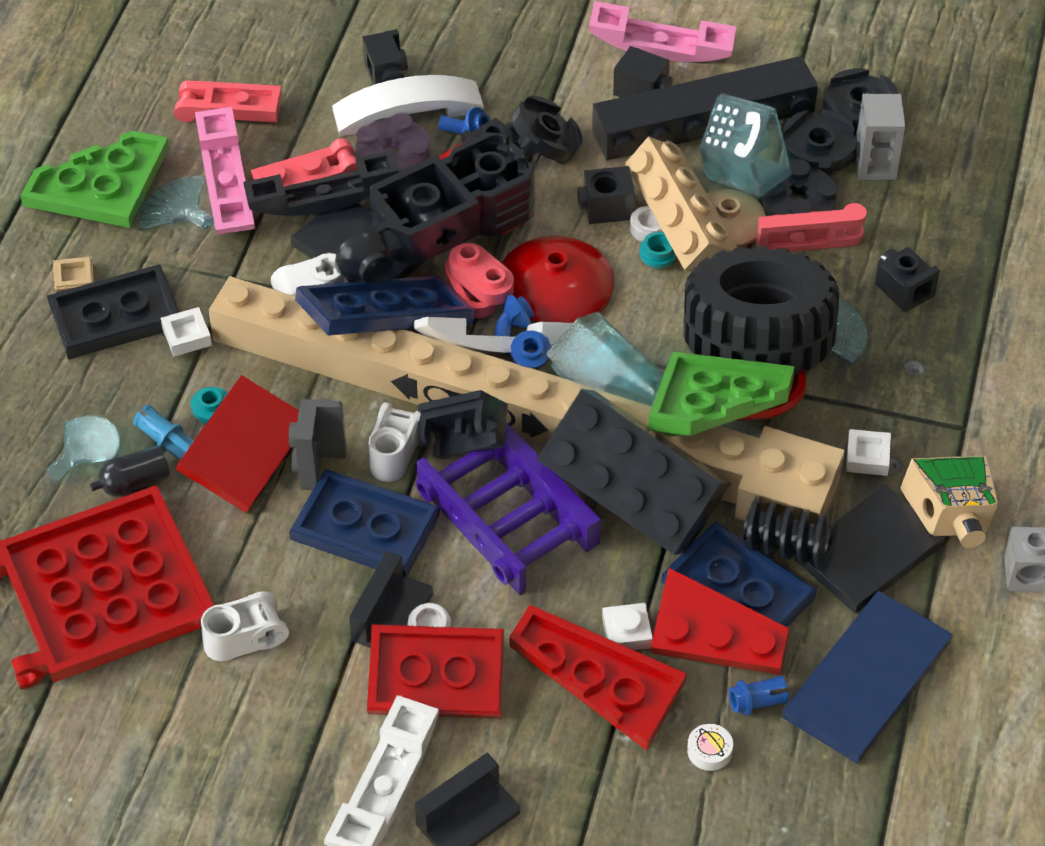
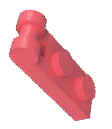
M184 81L180 85L178 93L180 100L176 102L174 115L182 122H191L196 118L195 112L232 107L234 120L277 122L282 99L281 86Z
M341 138L335 140L328 148L251 170L252 180L281 174L283 186L357 171L356 156H353L354 149L350 141Z
M851 203L845 206L844 210L759 217L756 245L767 246V249L777 250V248L788 249L789 252L856 246L863 240L864 228L862 226L866 221L867 210L861 204Z

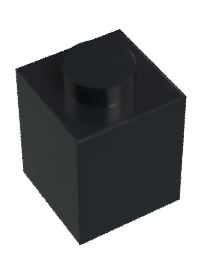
M630 46L614 68L613 95L624 97L672 86L673 78L669 76L670 60Z

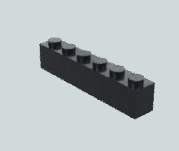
M794 57L594 103L592 131L606 161L633 155L648 137L662 142L670 141L676 145L719 135L717 134L719 128L723 129V134L727 131L733 132L753 127L752 123L746 124V116L749 112L759 113L760 125L791 118L802 111L809 110L808 113L815 112L818 84L803 57ZM719 104L723 105L721 111L717 110ZM726 107H731L729 113L725 112ZM734 109H738L737 115L733 114ZM715 115L719 116L717 121H713ZM723 117L727 118L725 124L721 123ZM730 120H734L733 126L729 125ZM711 126L715 127L714 132H710Z

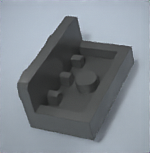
M328 399L300 400L297 422H291L289 427V447L294 448L292 453V472L299 473L301 490L314 489L319 480L322 457L346 458L347 443L343 403L341 401H331Z

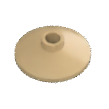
M720 189L706 193L737 248L753 243L757 238L759 217L766 216L762 205L754 197L738 190Z

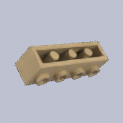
M648 137L625 164L630 167L632 177L684 270L691 272L705 258L712 259L715 253L721 251L731 252L734 248H737L681 149L670 141L662 142Z

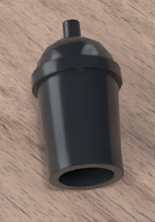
M158 445L117 458L115 456L109 458L108 462L101 467L98 474L99 480L90 483V488L92 492L102 488L110 496L124 497L130 495L133 491L170 475L169 466L163 451Z

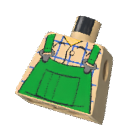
M986 456L913 458L901 485L902 493L930 534L934 536L957 535L961 545L965 548H974L984 542L986 538L985 532H987L998 504Z

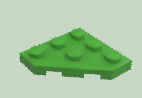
M130 131L120 135L119 142L104 148H100L97 144L71 154V161L53 168L49 163L34 169L20 195L22 205L24 207L130 228L170 148L168 137Z
M672 352L649 414L648 431L662 432L669 436H691L788 402L794 381L795 366Z

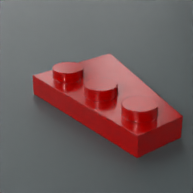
M669 568L652 638L651 650L652 654L781 675L790 634L789 628Z

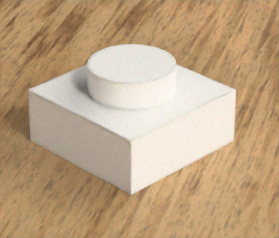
M199 307L161 318L162 328L173 357L212 346L210 333Z
M849 429L846 472L887 476L890 462L891 433Z
M645 603L602 608V620L607 639L632 650L651 649L652 634Z

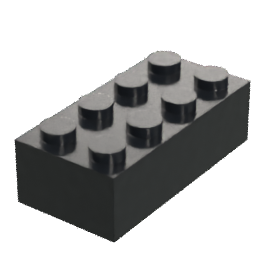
M582 388L536 459L673 555L682 554L693 543L731 485V482L657 432L648 431V426L595 390Z

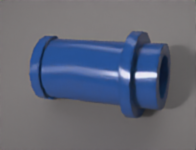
M780 675L775 678L748 684L743 680L736 682V686L729 688V700L734 713L742 712L744 716H748L755 709L787 704L789 700L788 692L770 694V691L787 688L785 679Z

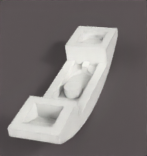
M447 75L412 76L382 82L355 92L332 106L340 137L376 131L375 120L442 108L446 109L448 117L466 115L467 111L473 107H479L484 111V105L476 81Z
M425 317L414 320V329L424 336L486 355L511 354V344L515 337L466 335V318ZM538 322L530 324L527 327V331L534 330L544 334L550 344L554 345L579 332V323Z
M397 695L380 729V742L349 803H343L324 839V845L379 846L396 818L418 772L435 728L439 709Z

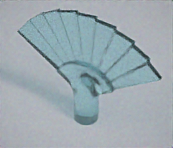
M205 176L181 177L179 180L170 181L169 184L159 187L157 191L150 194V197L144 202L140 210L138 219L140 230L184 220L191 221L204 229L209 228L213 221L212 215L198 208Z
M839 297L837 335L832 351L850 365H853L858 358L860 359L865 350L867 329L859 312L850 303H846Z
M87 415L86 417H76L73 420L64 421L63 454L46 469V472L57 482L77 464L110 461V458L118 457L121 441L119 431L107 418L104 419L100 416Z

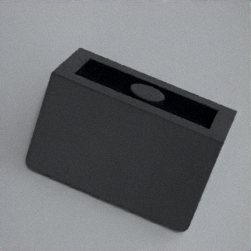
M389 551L384 553L349 616L352 642L371 648L372 624L408 626V618L411 612L417 606L429 603L433 596V587L403 576L402 556Z
M488 752L415 802L416 826L434 846H476L520 814V805L499 783V764Z

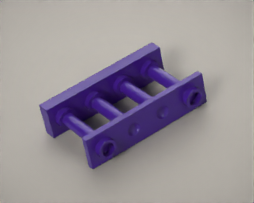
M506 422L504 447L471 452L439 472L424 457L418 460L416 487L422 498L427 502L432 501L436 506H439L443 514L492 565L493 572L498 580L504 585L509 584L521 595L526 592V567L567 540L576 541L586 552L599 545L601 519L555 472L536 460L539 455ZM491 459L493 461L498 460L508 470V472L464 499L450 486L453 482ZM515 486L524 487L533 496V499L490 526L475 513V511ZM542 512L550 514L559 523L558 527L515 554L501 540V538Z

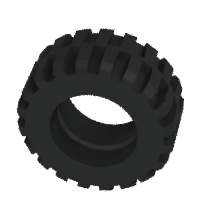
M755 246V249L738 247L734 248L731 252L721 251L715 253L712 259L707 257L702 260L687 277V282L685 283L683 326L685 342L693 354L795 366L794 376L798 375L803 369L809 371L815 368L819 362H822L832 352V348L835 346L840 295L839 287L829 270L825 269L823 264L817 260L810 261L807 255L799 252L793 254L788 249L777 248V250L767 249V246Z

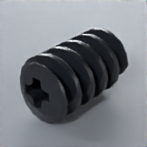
M755 496L745 520L743 539L744 541L747 540L748 548L751 551H758L764 545L766 555L770 556L774 555L780 548L781 557L785 560H790L797 552V560L800 564H807L813 556L815 567L822 569L831 558L837 537L839 520L834 523L832 528L827 527V516L822 513L815 524L811 523L809 509H805L799 519H795L794 508L790 504L783 514L780 515L777 510V501L774 500L771 501L766 511L761 510V497Z

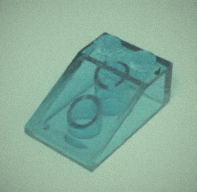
M599 312L577 318L546 353L553 361L551 367L560 377L568 380L572 379L575 383L652 406L664 375Z

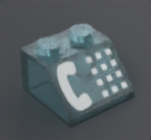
M726 94L719 95L716 98L699 148L704 163V172L709 181L761 197L792 174L776 108Z

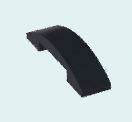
M393 150L356 157L357 171L283 186L281 174L243 182L249 210L272 215L302 216L330 212L356 204L370 197L371 185L399 173Z

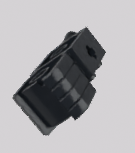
M485 133L453 148L449 156L443 159L435 155L371 185L372 226L357 231L341 245L336 254L334 264L337 273L350 280L375 284L390 274L395 261L414 267L478 235L497 236L530 220L535 207V163L528 162V168H526L524 153L514 143L510 142L509 144V135Z

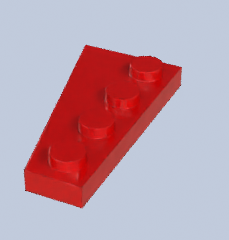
M532 605L528 606L509 636V646L646 751L686 684V673Z

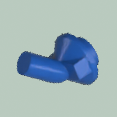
M473 107L467 111L465 120L441 115L438 130L459 135L465 130L471 133L491 121V119L483 109Z
M509 294L506 297L504 311L498 318L494 336L510 337L513 327L527 329L532 324L530 318L534 316V313L522 296L516 299L512 294Z
M534 330L524 331L513 339L511 355L515 364L539 370L546 365L550 358L551 344L548 338L540 332Z

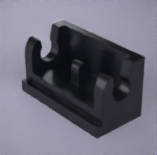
M482 390L420 403L418 405V412H420L419 443L421 446L428 445L430 442V431H432L435 436L433 452L434 456L439 459L504 447L508 404Z

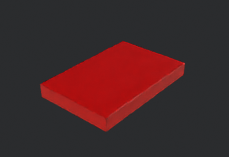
M241 375L180 459L176 470L247 514L291 450L289 447V427L291 422H297L299 410Z
M372 624L367 713L388 715L398 695L439 709L438 717L501 719L504 629Z

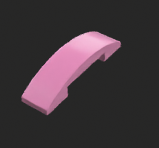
M594 1L588 31L622 50L627 51L630 46L677 62H705L732 56L736 26L701 20L699 30L628 18L630 7Z
M232 107L195 112L216 234L255 229L252 210H249L243 182L246 181Z

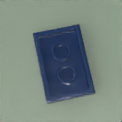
M325 469L289 531L290 540L374 569L377 568L384 553L389 551L402 556L403 576L407 577L440 516V507Z
M716 521L662 573L661 580L665 584L670 568L787 628L816 598L817 592L811 585L759 550L751 551L748 548L747 542Z

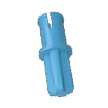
M145 405L142 407V410L147 414L146 417L138 411L134 417L133 425L140 428L156 441L163 452L168 451L180 461L193 443V440L183 433V427L179 423L172 424L157 412L152 405Z

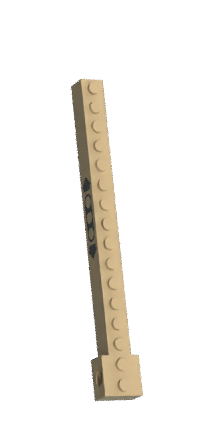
M231 276L228 277L208 310L213 341L417 405L482 390L508 404L506 422L520 437L545 445L581 388L595 390L648 426V418L652 408L650 404L520 366L519 364L404 329L328 336L295 301V296ZM717 426L691 436H669L662 432H657L731 482L721 500L736 504L735 518L742 521L746 520L750 505L755 496L761 497V510L766 511L771 501L774 500L777 501L778 514L782 515L790 504L793 505L795 519H799L803 511L809 509L811 523L815 524L822 513L827 514L840 481L845 450L764 426L760 438L722 426Z

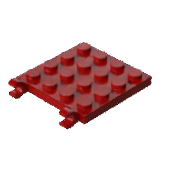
M157 485L0 541V580L5 575H8L39 649L37 652L24 654L11 660L20 689H27L38 684L48 673L52 682L56 683L202 628L201 618L203 613L208 608L214 606Z

